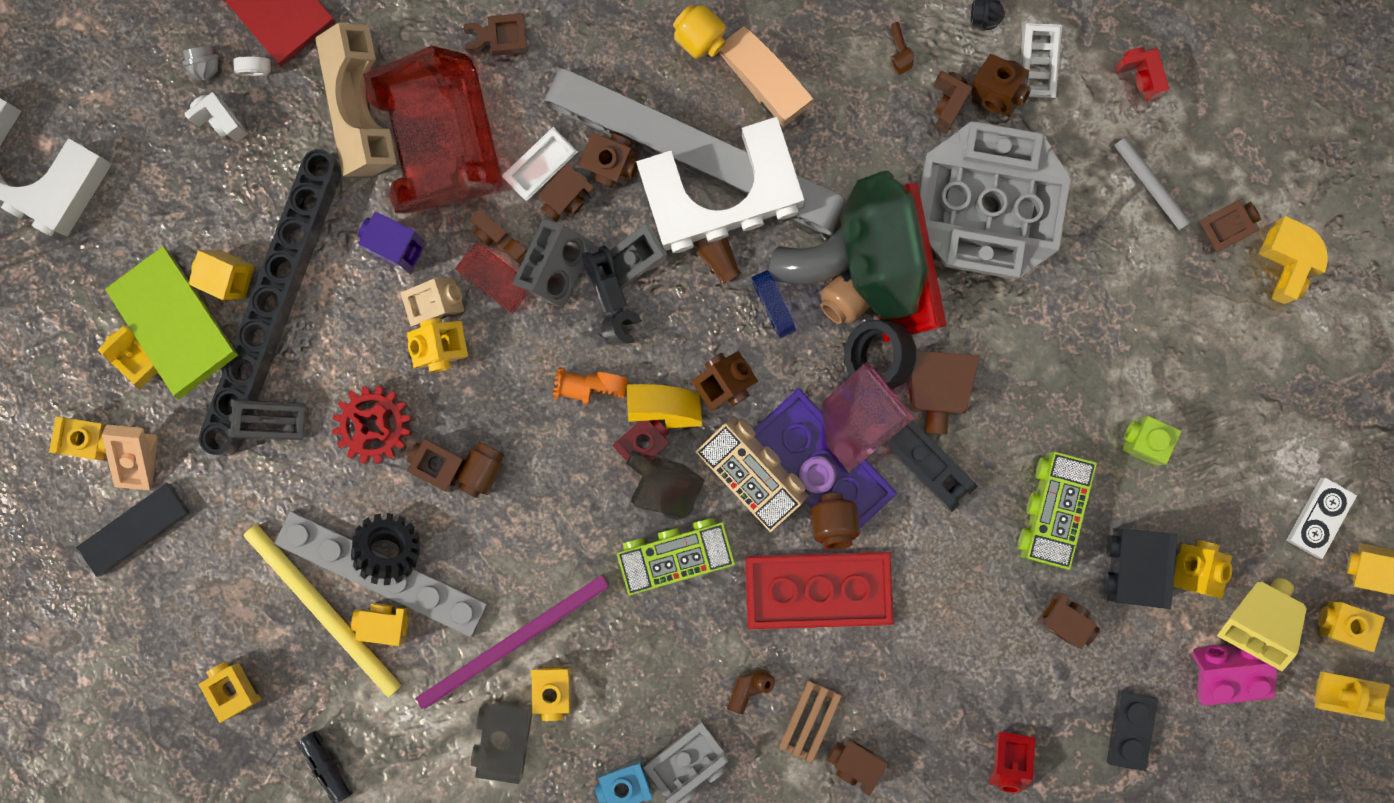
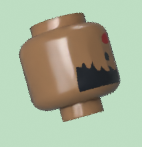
M846 271L834 277L821 291V309L829 319L837 324L842 322L846 324L855 323L874 303L871 280L861 272L855 274L852 271Z

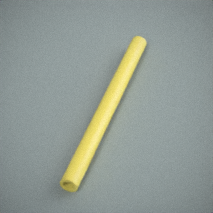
M255 524L246 531L243 536L381 691L389 698L402 687L399 681L363 641L355 640L356 633L351 630L348 624L281 549L274 544L258 524Z

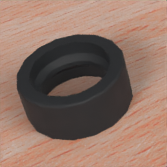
M868 320L856 326L848 336L844 348V363L849 376L858 385L868 389H894L904 384L912 374L916 363V345L912 335L904 326L892 321ZM883 333L891 339L894 347V358L890 369L885 375L875 376L870 371L867 363V350L873 338L877 334Z

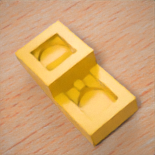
M627 384L629 422L665 419L666 428L702 426L700 393L666 385Z

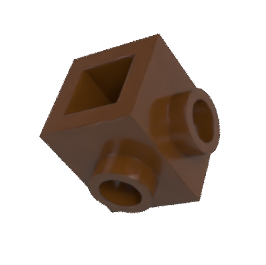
M990 53L973 79L972 101L983 105L992 113H1001L1011 117L1017 105L1022 107L1030 95L1031 87L1028 86L1029 70L1016 61H1007Z
M592 132L578 166L596 173L593 180L613 188L615 182L627 186L628 181L633 180L638 172L636 161H639L640 152L630 148L632 141L612 133L610 139Z
M739 351L728 357H725L723 352L716 355L704 364L707 369L691 380L710 411L726 402H729L731 407L750 396L747 389L758 382L749 364Z

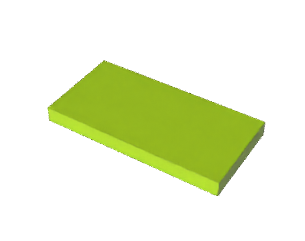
M162 246L108 286L105 291L172 395L177 399H181L237 357L238 354L193 286L188 284L189 280L169 250Z

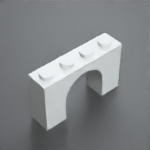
M0 99V146L21 113V110ZM68 138L48 172L37 182L28 186L12 187L5 182L0 173V200L4 201L1 208L20 219L24 214L34 219L31 226L51 237L54 232L68 237L112 163Z
M777 117L742 128V138L753 169L754 183L748 196L741 203L730 209L709 210L693 202L683 188L672 151L636 161L665 251L672 249L673 253H680L693 248V242L704 238H707L708 242L718 241L729 236V230L742 227L743 231H749L764 225V219L777 215L778 220H783L799 213L798 208L803 207L804 198Z

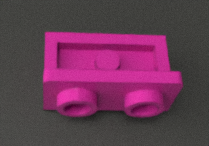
M1211 645L1193 649V658L1199 667L1197 698L1202 706L1275 698L1277 675L1275 667L1234 645Z

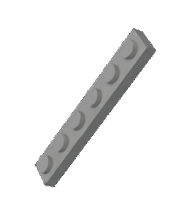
M289 512L274 543L275 545L469 637L474 635L487 608V602L415 568L412 569V573L408 577L403 575V580L397 584L394 578H391L390 585H384V579L380 578L377 585L371 583V575L364 580L360 576L361 569L355 571L353 567L354 560L351 561L352 538L297 512ZM371 548L373 554L380 558H392Z

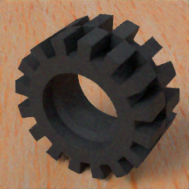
M380 513L374 515L373 522L368 517L363 520L362 527L358 525L355 535H353L351 561L354 560L353 567L355 571L361 569L360 576L364 580L371 575V583L377 585L379 578L384 579V585H390L391 578H394L397 584L403 580V575L408 577L412 573V569L415 568L420 543L418 532L414 533L415 527L411 522L405 527V518L399 516L397 521H393V514L387 513L386 520H382ZM389 540L398 545L400 552L394 558H380L373 554L371 546L376 541Z

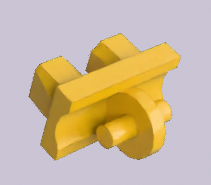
M1320 671L1315 691L1316 700L1314 708L1384 721L1385 700L1390 685Z

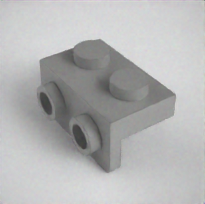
M700 721L647 762L643 768L666 797V803H686L698 793L695 787L705 779L710 783L715 781L727 770L725 764L729 761V757L705 724Z

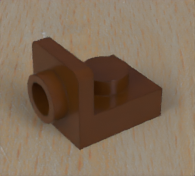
M940 71L934 87L948 95H943L934 111L936 115L940 116L934 127L947 133L973 87L967 85V80L955 72H948L947 74L944 71Z
M1240 198L1199 222L1214 248L1219 252L1258 231L1260 228L1257 222L1262 219L1252 201L1245 204L1243 198Z

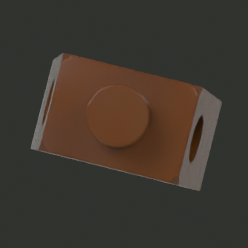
M916 351V363L912 374L907 379L910 411L927 413V434L947 435L949 414L962 415L966 413L979 362V355Z

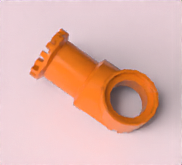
M559 367L555 378L559 381L554 382L558 386L553 388V399L566 397L582 400L583 405H589L592 391L599 394L601 392L603 395L606 393L607 396L613 393V397L625 398L629 378L603 372H597V374L589 373L586 376L566 372L564 367Z

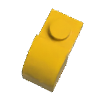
M1287 216L1272 222L1259 255L1285 266L1271 299L1282 304L1302 298L1310 284V279L1307 276L1312 278L1323 274L1327 268L1328 255L1322 238L1309 226Z

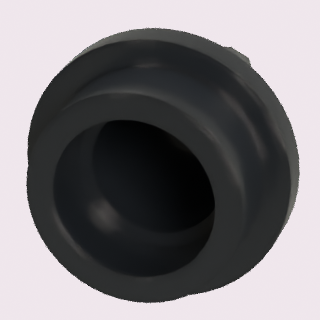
M973 0L970 26L979 27L980 31L991 30L997 27L1005 16L1000 0Z

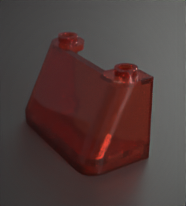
M432 45L363 74L368 101L377 109L389 112L403 172V178L392 182L389 193L395 213L408 214L488 195L501 189L502 175L478 73L473 61L466 54Z

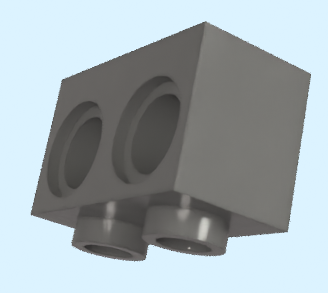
M542 219L512 285L544 302L564 308L584 266L582 254L590 252L594 243L565 225Z

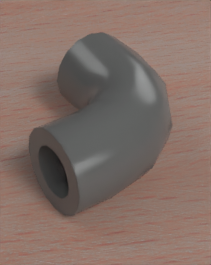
M842 226L825 243L815 247L803 249L779 246L774 250L770 259V275L776 282L789 284H813L827 281L845 273L859 261L867 250L866 238L856 228Z

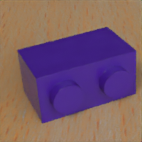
M376 211L372 218L367 217L358 232V237L361 238L358 244L372 256L410 275L427 244L414 230Z

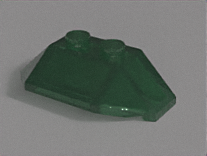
M881 171L857 180L840 214L853 288L885 321H892L917 313L919 306L917 302L923 291L928 272L914 197L900 182L893 178L894 176L890 171Z

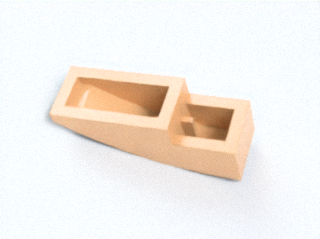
M745 26L726 39L725 45L719 51L720 55L759 103L763 102L773 116L778 118L783 128L812 105L813 98L770 49Z

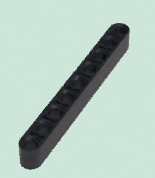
M311 150L302 159L233 343V348L238 356L225 365L199 434L200 446L208 454L219 456L233 455L242 444L243 438L228 436V428H231V422L229 421L227 402L233 396H237L241 400H258L341 179L342 172L339 163L324 150ZM320 162H329L327 173L323 176H315L316 166ZM316 195L315 206L310 210H303L302 202L305 197ZM297 228H303L304 236L302 240L297 244H291L290 234ZM289 261L291 263L289 275L279 278L277 274L279 265ZM271 295H277L278 306L275 310L267 312L264 306L266 299ZM263 328L266 334L265 340L261 345L254 346L252 335L256 330ZM250 362L253 367L252 375L243 381L239 374L240 368L244 363ZM242 409V414L252 415L254 409ZM241 422L240 429H247L249 423ZM224 430L227 435V442L224 447L218 449L215 446L214 437L217 432Z

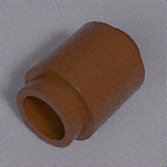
M478 442L475 449H470L455 478L461 482L458 489L475 498H478L480 493L488 495L504 465L501 463L504 454Z

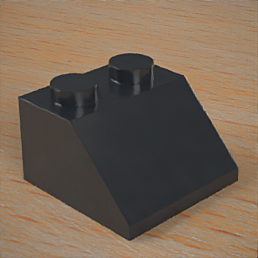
M1113 528V535H1109L1106 544L1107 557H1111L1110 572L1105 573L1103 580V591L1105 594H1108L1107 601L1171 609L1177 534Z

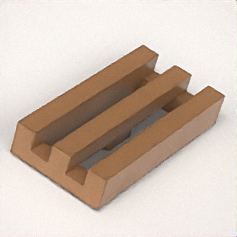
M807 680L778 748L813 763L842 695ZM813 690L818 692V695L794 746L789 742ZM827 696L831 698L807 752L803 750V747Z

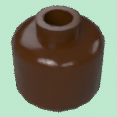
M841 493L823 495L821 497L822 501L816 503L810 510L813 538L817 542L822 543L825 549L834 550L852 546V541L860 535L856 503L844 499Z

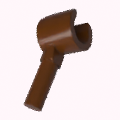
M899 22L891 24L896 48L899 52L892 55L890 60L897 74L901 75L912 69L914 53L904 42Z

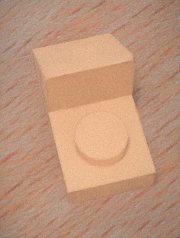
M106 425L102 438L114 487L150 491L153 485L158 444L157 435L145 434L143 428Z

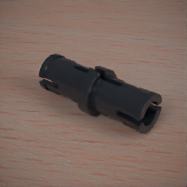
M316 730L295 743L312 770L310 775L313 779L317 778L331 803H339L354 793L337 767L339 764L336 757H331Z

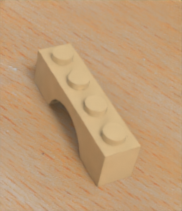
M337 23L315 39L342 177H373L396 165L390 129L382 128L375 123L369 113L366 101L367 77L376 60L369 25Z

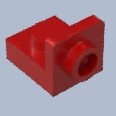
M1144 47L1129 50L1123 54L1124 58L1115 66L1117 74L1137 69L1138 72L1135 74L1136 85L1139 92L1144 93L1147 102L1160 99L1170 90L1158 48L1145 51Z
M998 732L995 743L994 771L989 778L990 785L999 786V790L1006 793H1019L1021 790H1026L1033 781L1036 737Z

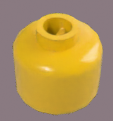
M689 5L673 23V28L676 29L674 40L695 59H701L707 54L713 58L726 43V40L722 38L726 30V24L705 5H698L696 7Z

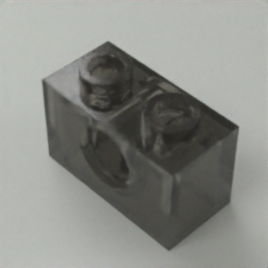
M490 699L486 703V708L480 707L476 729L482 730L480 745L474 744L471 756V766L476 767L475 778L514 784L521 782L524 774L533 716L532 705ZM498 731L506 733L510 738V747L504 750L496 748L492 742L493 733Z

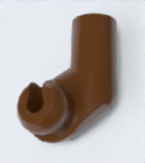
M757 669L738 677L727 709L744 715L750 696L762 692L769 693L773 690L775 686L773 676L766 670Z

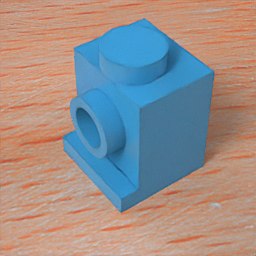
M641 758L599 774L600 784L594 786L599 803H640L653 799V790L647 773L643 768L644 765ZM619 783H625L629 788V792L626 795H619L615 791V786Z

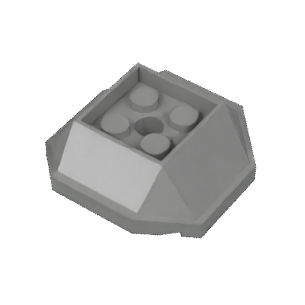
M971 121L926 154L919 192L931 250L945 267L1017 280L1059 251L1071 178L1052 151L1051 145L1044 134ZM982 198H994L998 203V212L991 213L986 211L982 205Z

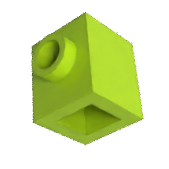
M1150 416L1139 417L1129 424L1124 435L1126 442L1122 451L1153 466L1167 465L1182 431Z

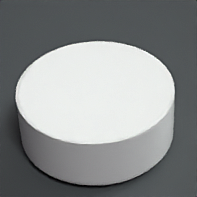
M238 57L233 59L234 73L237 75L266 76L271 73L269 58Z

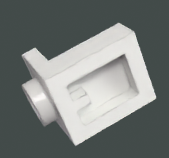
M213 92L196 98L191 103L190 109L184 113L187 119L198 127L209 121L222 138L227 135L238 142L248 135L224 100Z

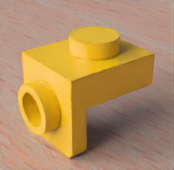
M126 325L110 334L104 344L98 349L139 390L158 373L140 343Z

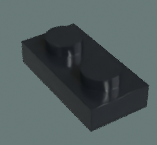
M1118 690L1106 763L1140 771L1147 770L1158 698Z

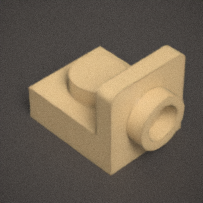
M434 278L400 292L411 327L420 326V322L424 320L464 312L462 293L456 285L454 278Z

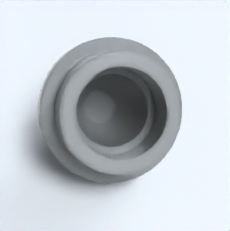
M212 45L183 51L185 61H182V64L191 77L199 80H208L218 71L219 57L218 54H214Z

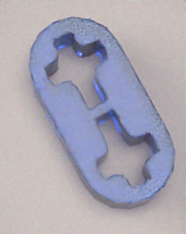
M765 270L752 276L751 281L779 339L796 332L792 317L769 271Z

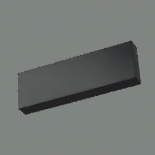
M166 483L76 548L95 576L100 577L190 512L171 484Z

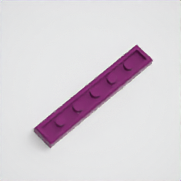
M600 575L417 696L415 699L421 709L428 708L608 589L610 583L605 575Z

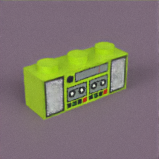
M1048 452L1045 458H1040L1035 477L1040 479L1037 492L1031 493L1027 504L1026 512L1031 514L1028 528L1021 530L1017 547L1022 550L1020 558L1070 570L1097 463L1058 452Z
M714 517L693 523L694 530L680 534L679 528H674L657 533L659 540L645 544L644 538H639L622 543L624 551L617 552V557L628 596L735 565L723 522L715 524Z

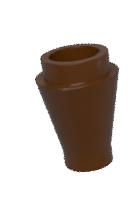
M727 237L714 242H708L707 238L694 242L698 249L695 253L720 278L723 284L741 274Z

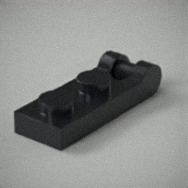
M905 415L880 440L950 512H953L960 505L958 501L966 493L970 495L978 487L908 415ZM951 476L956 484L947 491L941 484Z

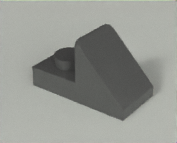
M649 223L644 224L610 250L616 275L622 289L646 271L662 266L667 256L666 251Z

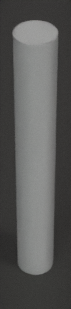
M1124 137L1114 145L1178 230L1191 222L1130 141Z

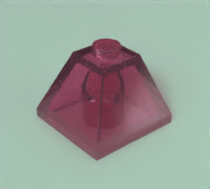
M868 362L864 363L822 402L826 446L849 473L915 419Z

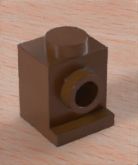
M566 163L539 193L538 197L541 203L544 204L540 210L555 223L560 219L563 221L567 215L570 217L575 216L585 204L583 197L587 195L592 199L596 195L595 189Z
M424 439L421 444L416 443L407 457V462L410 463L407 472L445 492H451L457 482L455 478L465 459L430 440ZM438 457L442 461V467L438 471H433L430 467V462L433 458Z
M1055 592L1036 623L1071 646L1082 650L1084 645L1089 646L1095 640L1100 628L1096 623L1088 619L1091 613L1087 609L1071 601L1069 606L1066 605L1070 598L1065 594Z
M847 736L842 743L836 741L827 757V761L838 769L836 775L853 786L856 785L857 781L861 782L860 788L868 796L871 795L888 765L883 757Z

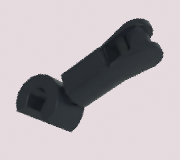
M603 245L598 248V252L593 254L590 252L583 253V265L593 283L603 313H610L602 322L601 332L603 338L612 345L635 343L632 335L624 333L621 326L622 324H636L642 320L635 312L630 310L624 311L623 309L624 306H627V302L616 275L609 249ZM603 266L604 272L606 274L603 277H601L598 270V267Z

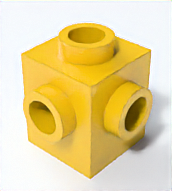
M441 318L428 319L420 322L421 328L407 333L408 350L412 358L413 368L428 367L430 373L451 369V362L468 357L462 321L442 322Z
M1198 540L1196 546L1182 544L1180 553L1175 558L1173 587L1223 599L1226 583L1229 582L1232 575V556L1219 552L1220 545Z

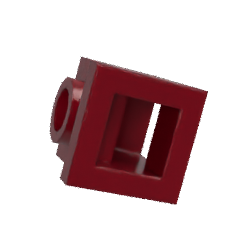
M659 420L639 421L612 446L639 473L669 445L665 437L670 433ZM641 435H647L650 438V445L645 449L639 448L636 444L637 438Z

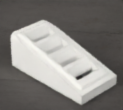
M1023 23L1021 65L1029 70L1028 84L1029 78L1048 79V86H1030L1031 92L1029 97L1056 98L1062 25ZM1033 35L1050 36V43L1032 42ZM1031 49L1049 50V57H1031ZM1030 64L1049 65V72L1030 71Z

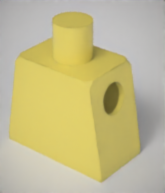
M1276 578L1272 581L1271 586L1264 582H1257L1229 617L1217 636L1276 669L1283 671L1298 653L1306 607L1303 603L1291 597L1294 586L1289 581Z

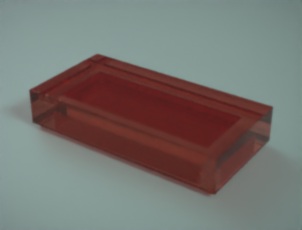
M476 241L455 268L456 271L511 314L515 312L529 294L512 285L517 271L478 241Z

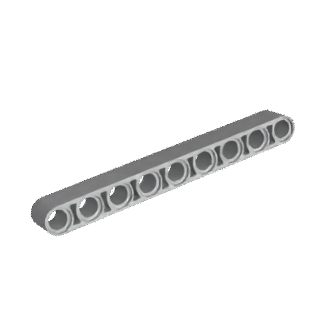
M559 68L543 101L552 109L610 136L614 133L632 141V146L655 156L672 151L676 166L745 198L750 193L754 183V173L747 152L578 74ZM796 175L803 194L804 205L802 208H798L799 213L790 218L824 234L833 235L848 201L839 194Z

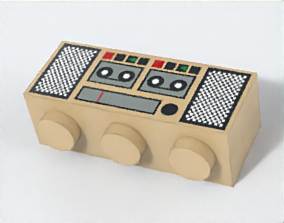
M734 416L695 452L769 532H772L809 495L806 493V487L800 478L793 473L789 474L780 465L779 456L771 448L764 447L755 438L756 434L753 428L746 421L738 420Z

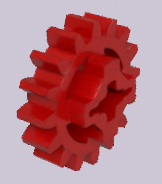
M362 386L361 396L350 391L348 394L351 402L348 404L339 401L338 403L339 407L343 410L342 415L336 414L332 416V419L340 422V427L332 430V434L342 435L343 439L337 443L338 448L349 447L347 457L351 459L360 454V463L368 464L371 456H373L376 464H383L384 454L390 459H395L396 453L394 448L406 449L407 445L402 441L403 435L411 436L413 433L409 429H405V423L413 421L412 416L403 415L402 413L408 407L407 403L400 402L396 404L395 401L398 394L393 391L384 397L385 388L377 386L374 394H372L368 386ZM379 401L372 409L363 410L359 408L360 405L366 402ZM392 414H394L396 422L395 431L391 429L389 418ZM361 417L376 420V425L384 433L369 431L370 427ZM350 420L354 422L355 427L353 437L350 432ZM381 440L387 443L378 449H366L373 441Z

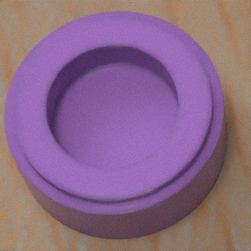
M812 457L801 465L799 478L804 483L807 491L823 493L833 486L836 479V471L829 460L823 457Z

